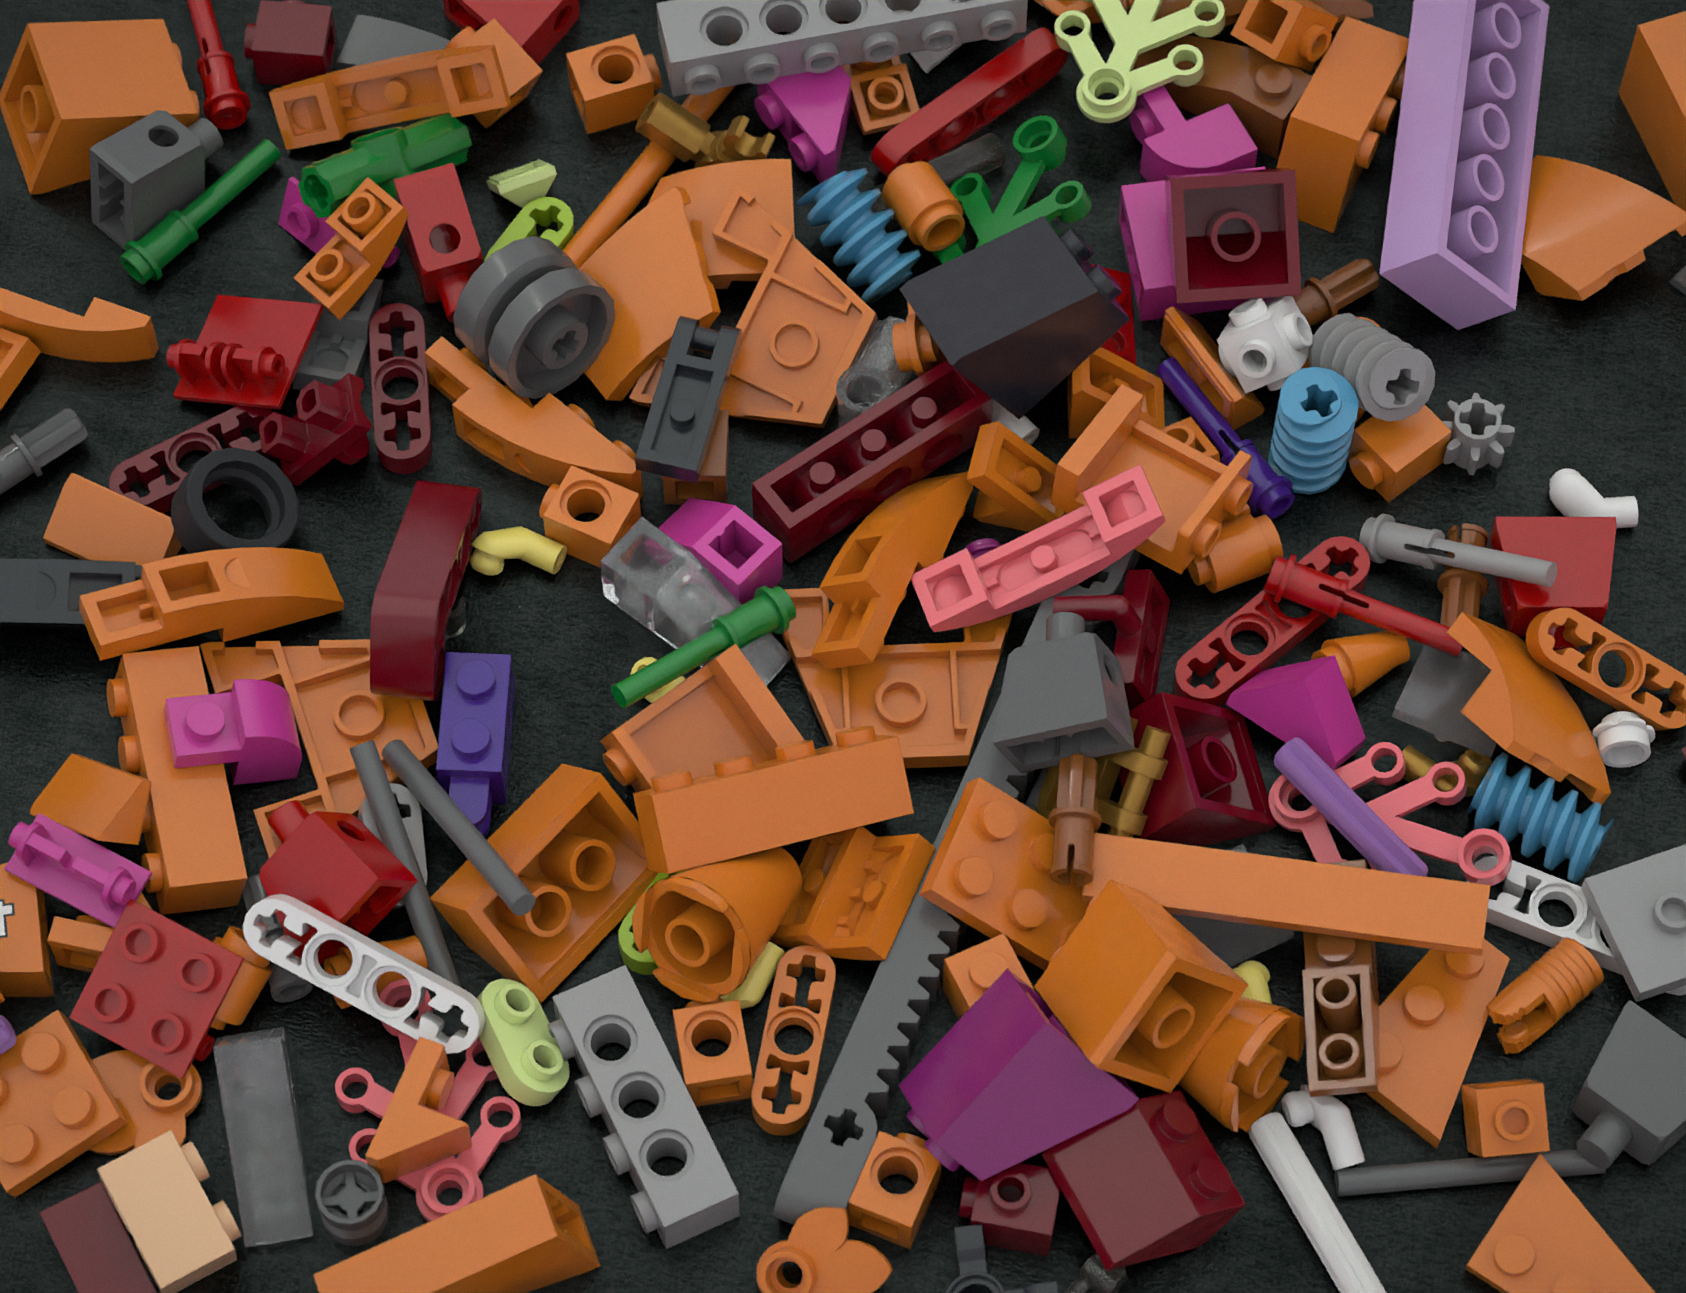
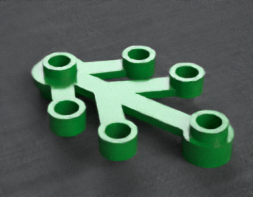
M1037 116L1031 118L1016 130L1013 136V145L1022 161L994 213L989 205L991 191L981 175L967 173L957 178L952 184L950 191L961 204L963 213L967 215L979 240L975 248L1042 216L1048 221L1059 217L1065 223H1072L1081 220L1089 213L1092 201L1083 185L1078 181H1067L1060 184L1053 190L1051 195L1024 209L1042 173L1058 167L1066 156L1067 140L1052 117ZM962 233L952 245L943 250L934 251L932 254L942 264L963 255L962 251L966 246L965 236Z

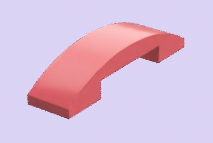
M1139 464L1083 491L1082 493L1087 505L975 559L966 548L914 573L911 581L933 632L975 625L1037 604L1083 582L1136 548L1166 521L1142 466Z

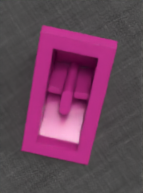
M1335 655L1262 670L1232 692L1226 702V705L1285 743L1294 737L1302 738L1333 771L1359 751L1366 740Z

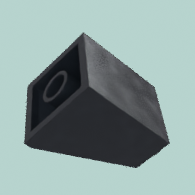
M1044 216L908 280L899 289L951 366L1018 419L1022 418L1130 320L1129 316L1115 299L1123 292L1120 286L1102 266L1096 264L1092 267L1088 262L1095 254L1090 245L1071 226L1062 233Z

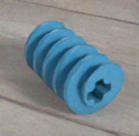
M861 168L849 172L843 171L825 180L802 196L796 204L798 206H805L816 203L807 215V222L810 226L830 223L820 236V242L825 247L843 244L833 257V262L836 267L856 264L846 278V281L851 288L869 285L861 297L869 305L908 281L913 274L910 269L919 259L921 253L919 250L899 253L897 248L907 237L908 233L905 229L886 233L884 227L895 213L892 209L873 213L871 207L882 193L879 188L864 192L859 191L857 187L868 174L866 168Z
M1321 367L1300 369L1290 375L1281 387L1268 463L1278 476H1286L1292 482L1291 491L1294 493L1314 494L1326 491L1339 481L1346 469L1359 403L1355 390L1347 379L1331 369Z
M1502 752L1490 766L1468 808L1466 815L1476 809L1474 829H1489L1498 821V833L1506 839L1508 844L1518 835H1523L1520 854L1530 858L1545 846L1544 867L1552 871L1564 860L1569 859L1567 879L1573 883L1578 882L1586 874L1595 859L1614 819L1605 826L1599 824L1602 804L1594 802L1582 814L1577 813L1578 792L1573 789L1558 802L1553 800L1555 780L1551 777H1548L1537 788H1530L1532 767L1528 765L1522 767L1512 777L1506 775L1509 755Z

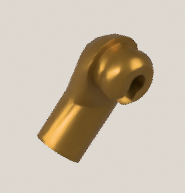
M1408 745L1402 751L1406 762V772L1403 779L1409 783L1426 776L1429 769L1437 764L1411 745ZM1468 749L1459 757L1458 761H1453V763L1461 767L1466 778L1467 792L1464 797L1475 795L1480 783L1492 765V761L1487 754L1477 749ZM1397 760L1395 761L1392 769L1396 766ZM1444 775L1436 781L1435 788L1441 792L1451 791L1457 786L1458 779L1452 775Z

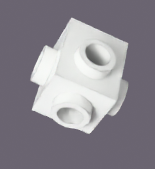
M1269 297L1264 300L1262 298H1253L1240 304L1229 313L1230 321L1217 339L1219 356L1224 368L1231 375L1237 377L1245 394L1267 385L1270 391L1281 389L1287 378L1302 368L1309 356L1308 349L1313 341V334L1309 323L1300 312L1293 297Z

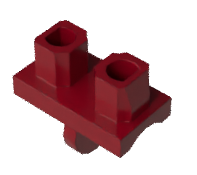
M348 373L333 386L313 380L300 391L296 401L298 413L295 416L289 418L273 412L260 422L259 432L262 451L281 459L282 471L292 484L299 486L334 458L344 464L353 465L367 456L370 443L366 433L372 429V424L364 413L360 402V394L364 389L362 378Z

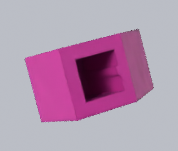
M837 66L824 73L804 72L777 77L771 82L758 84V97L754 100L756 110L763 123L769 129L774 130L777 128L788 141L790 154L798 167L804 172L811 170L820 183L835 176L851 112V78L841 66Z
M689 498L647 538L650 547L729 612L753 599L756 589L762 586L773 588L783 579L782 543L736 505Z

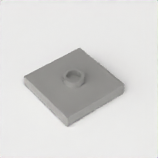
M1686 844L1585 878L1581 889L1635 1001L1639 1002L1685 986Z

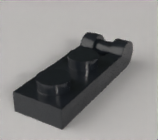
M685 316L679 317L635 456L636 470L694 483L698 482L730 373L738 357L742 329L722 325L720 330L700 326L699 319ZM694 350L712 354L711 360L692 356Z

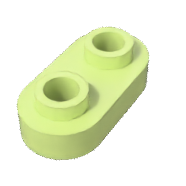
M494 980L477 997L485 1014V1024L479 1038L506 1092L515 1100L525 1105H546L566 1085L570 1074L568 1061H563L557 1041L548 1030V1019L533 992L514 980Z

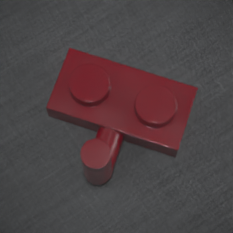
M1151 569L1127 570L1122 595L1055 597L1053 601V614L1072 612L1082 616L1085 621H1112L1116 627L1114 651L1111 652L1116 656L1121 666L1129 711L1156 695L1170 598Z

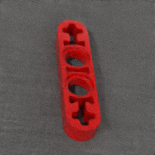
M1045 27L1029 33L887 132L872 151V163L887 178L894 169L906 163H933L1049 82L1062 69L1067 61L1069 52L1060 48L1056 42V36Z
M1344 536L1327 539L1297 562L1328 574L1331 561L1338 566L1349 562L1352 564L1350 576L1341 571L1335 574L1334 577L1349 580L1347 588L1358 593L1365 587L1370 567L1369 553L1364 546L1355 539ZM1264 590L1261 591L1180 658L1177 662L1173 681L1174 695L1219 707L1223 706L1232 692L1260 671L1267 670L1330 618L1329 615L1312 610L1308 615L1301 618L1289 617L1282 613L1277 602L1273 601L1275 595ZM1251 630L1262 635L1267 647L1263 652L1249 656L1237 651L1232 645L1231 638L1240 631ZM1220 655L1225 664L1215 674L1213 689L1205 684H1201L1196 688L1191 686L1192 672H1195L1200 677L1208 675L1217 667Z

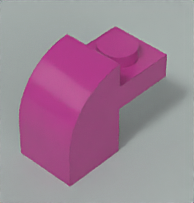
M1164 85L1137 96L1136 105L1129 114V119L1137 140L1143 145L1140 173L1147 182L1165 180L1164 176L1228 172L1255 168L1258 148L1229 103L1186 121Z
M238 679L233 681L231 692L166 699L164 716L174 768L229 763L233 785L297 778L302 761V753L290 695L280 685L264 680Z

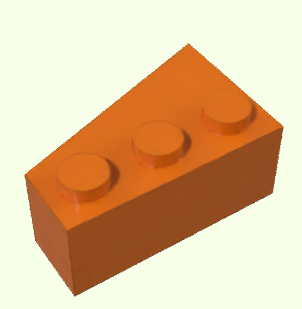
M1346 16L1290 115L1277 168L1295 170L1297 216L1299 221L1334 233L1362 169H1367L1373 159L1380 139L1379 133L1386 134L1397 109L1398 100L1402 99L1409 38Z

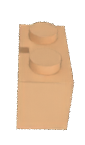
M170 1130L97 1169L107 1193L129 1234H132L136 1242L135 1245L160 1293H176L237 1260L235 1248L231 1242L242 1235L225 1202L222 1200L212 1206L201 1187L200 1182L209 1178L210 1175L192 1141L180 1147L173 1132Z

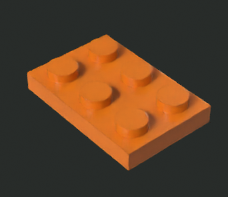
M980 777L967 782L919 895L989 938H994L1004 933L1017 955L1044 971L1048 968V962L1053 953L1065 944L1083 919L1089 904L1084 902L1083 899L1084 885L1076 886V872L1073 870L1074 860L1071 861L1070 886L1058 884L1050 878L1055 829L1050 826L1049 820Z

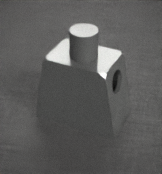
M157 110L91 147L89 150L92 223L124 249V245L129 240L138 242L167 217L171 210L175 209L182 212L205 192V160L223 147V140L217 128L205 118H200L189 127H185L167 111Z
M1059 612L1050 615L1046 620V641L1015 648L1008 655L992 734V743L1020 773L1059 765L1062 758L1071 757L1072 753H1081L1086 757L1094 758L1134 749V737L1119 661L1095 633L1085 632V620L1076 613Z
M1631 1000L1624 1006L1572 1107L1575 1115L1589 1125L1576 1143L1579 1153L1589 1163L1598 1168L1607 1169L1624 1150L1640 1163L1650 1165L1686 1135V1039Z

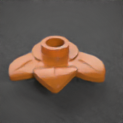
M908 303L909 315L906 318V322L893 325V349L896 362L902 373L914 371L917 376H922L947 360V358Z
M128 1049L113 1051L92 1060L128 1124L90 1148V1151L105 1155L126 1153L170 1130L173 1132L180 1147L183 1145L186 1139V1117L198 1106L203 1090L199 1073L192 1064L184 1079ZM175 1083L181 1086L178 1096L171 1100H163L158 1097L159 1090L166 1084Z
M820 1207L806 1212L797 1219L788 1240H782L773 1244L762 1254L757 1265L756 1276L762 1293H872L886 1282L891 1275L892 1266L886 1257L874 1246L859 1240L847 1239L849 1219L845 1208ZM785 1262H794L801 1268L803 1278L800 1284H791L786 1281L782 1273V1267Z

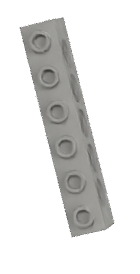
M671 0L656 3L659 41L672 96L674 97L684 94L705 95L718 88L744 83L764 84L775 80L777 77L804 72L824 73L837 66L858 62H884L896 55L923 50L943 51L956 44L983 39L991 41L1003 40L1013 34L1026 32L1028 0H967L968 2H956L954 0ZM906 10V11H910V12H908V13H897V12H894V11ZM838 21H849V22H852V23H848V24H838V23H835V22H838ZM778 32H791L792 34H789V35H779V34H776V33H778ZM723 42L733 43L732 45H729V46H720V45H717V44L723 43Z

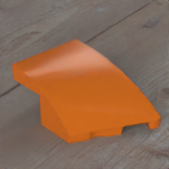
M1536 155L1532 160L1521 263L1536 291L1542 295L1583 301L1608 285L1614 277L1628 272L1644 262L1646 259L1643 249L1673 231L1678 232L1682 237L1686 235V211L1637 184L1591 166L1565 159Z
M759 159L720 163L678 172L660 179L648 204L674 186L682 187L688 192L691 203L685 206L693 239L702 242L707 259V277L714 285V289H728L731 281H759L768 264L714 239L712 231L736 184L750 192L756 201L775 219L777 218L795 237L791 159Z
M674 186L648 204L606 240L579 268V270L586 271L604 287L614 300L615 320L609 339L595 362L584 372L606 400L623 401L656 355L667 356L680 316L699 319L700 326L710 328L721 313L714 285L707 277V259L702 242L693 239L685 206L691 203L688 192L682 187Z
M1461 612L1447 633L1491 669V672L1460 712L1507 752L1533 765L1558 782L1566 778L1592 802L1603 804L1611 794L1606 769L1595 739L1578 706L1564 685L1552 671L1543 667L1531 657L1526 643L1516 634Z

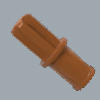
M1356 259L1321 280L1315 277L1306 280L1304 288L1301 289V295L1292 297L1311 327L1321 321L1326 322L1338 314L1337 311L1376 289L1380 284V279L1371 261L1368 259Z
M1462 524L1461 540L1459 539L1460 529L1457 525L1452 526L1448 530L1447 540L1486 548L1488 533L1478 525ZM1447 551V554L1455 555L1453 552ZM1448 565L1445 566V572L1439 576L1437 585L1439 591L1443 594L1440 624L1451 627L1461 612L1479 619L1480 599L1487 594L1489 585L1484 573Z
M1072 753L1071 757H1064L1060 760L1056 809L1052 810L1049 814V824L1055 829L1050 878L1052 881L1066 886H1070L1072 860H1074L1073 870L1076 872V886L1092 882L1094 831L1100 828L1102 820L1100 814L1095 811L1098 764L1094 758L1086 757L1081 753Z

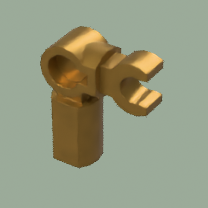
M661 92L648 102L638 119L635 129L684 163L692 159L696 162L695 168L727 162L766 159L775 139V136L771 133H767L761 138L753 137L746 133L744 130L749 119L744 115L734 118L727 131L710 133V124Z

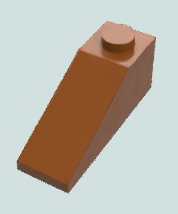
M1191 35L1183 36L1138 55L1132 70L1168 58L1169 52L1176 46L1188 44L1198 48L1203 55L1204 73L1201 80L1187 87L1176 85L1173 82L1164 85L1174 103L1195 116L1202 115L1229 103L1258 150L1276 160L1280 156L1290 115L1312 78L1311 75L1296 67L1275 61L1255 48ZM1181 61L1175 67L1180 70H1190L1195 64L1191 61Z

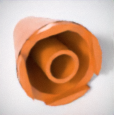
M775 847L695 867L659 880L638 898L632 916L634 941L640 954L648 949L651 957L658 965V968L652 973L661 984L683 998L706 1003L715 1001L720 996L732 993L745 981L799 895L802 888L800 868L786 850L781 847Z
M1240 996L1178 1082V1085L1224 1127L1237 1133L1238 1127L1246 1132L1250 1131L1252 1123L1271 1112L1289 1084V1081L1279 1075L1287 1057L1299 1062L1306 1035L1304 1018L1288 1008Z

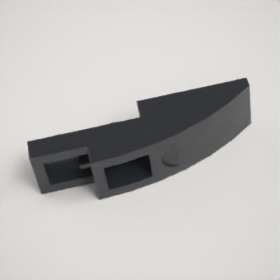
M0 558V627L65 630V628H86L79 612V596L141 580L142 565H136V562Z

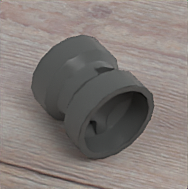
M344 1160L334 1163L322 1173L316 1185L315 1197L325 1230L334 1240L349 1246L364 1245L380 1236L388 1223L389 1207L380 1175L374 1168L360 1160ZM366 1205L364 1210L360 1214H358V1212L363 1208V1206Z

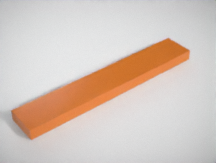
M1094 833L1093 880L1089 884L1084 885V902L1090 903L1112 879L1147 893L1169 914L1482 956L1491 885Z

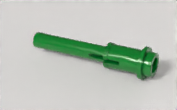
M265 139L182 212L175 209L171 210L167 217L138 242L129 240L124 245L125 252L119 257L127 273L142 285L150 279L157 282L162 277L161 269L187 246L199 239L197 230L281 158L277 147L271 141Z
M762 586L756 589L753 599L723 616L714 618L711 621L713 624L710 631L612 685L611 691L615 701L620 707L626 708L720 655L734 644L741 650L771 632L776 634L786 632L790 627V621L796 618L793 601L780 586H774L773 588Z

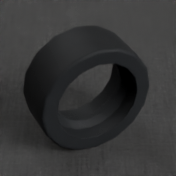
M234 447L212 451L196 462L182 480L172 499L171 522L180 544L189 554L232 548H284L299 522V500L290 479L276 463L255 451ZM223 483L236 486L250 494L261 506L267 520L265 535L260 539L248 540L234 537L220 529L208 516L202 501V494L205 488L210 484Z

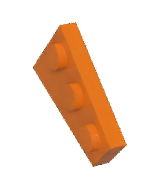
M1485 939L1483 941L1482 956L1430 949L1379 1006L1378 1091L1365 1093L1436 1149L1489 1014L1486 1006L1488 1002L1496 997L1510 960L1509 957Z

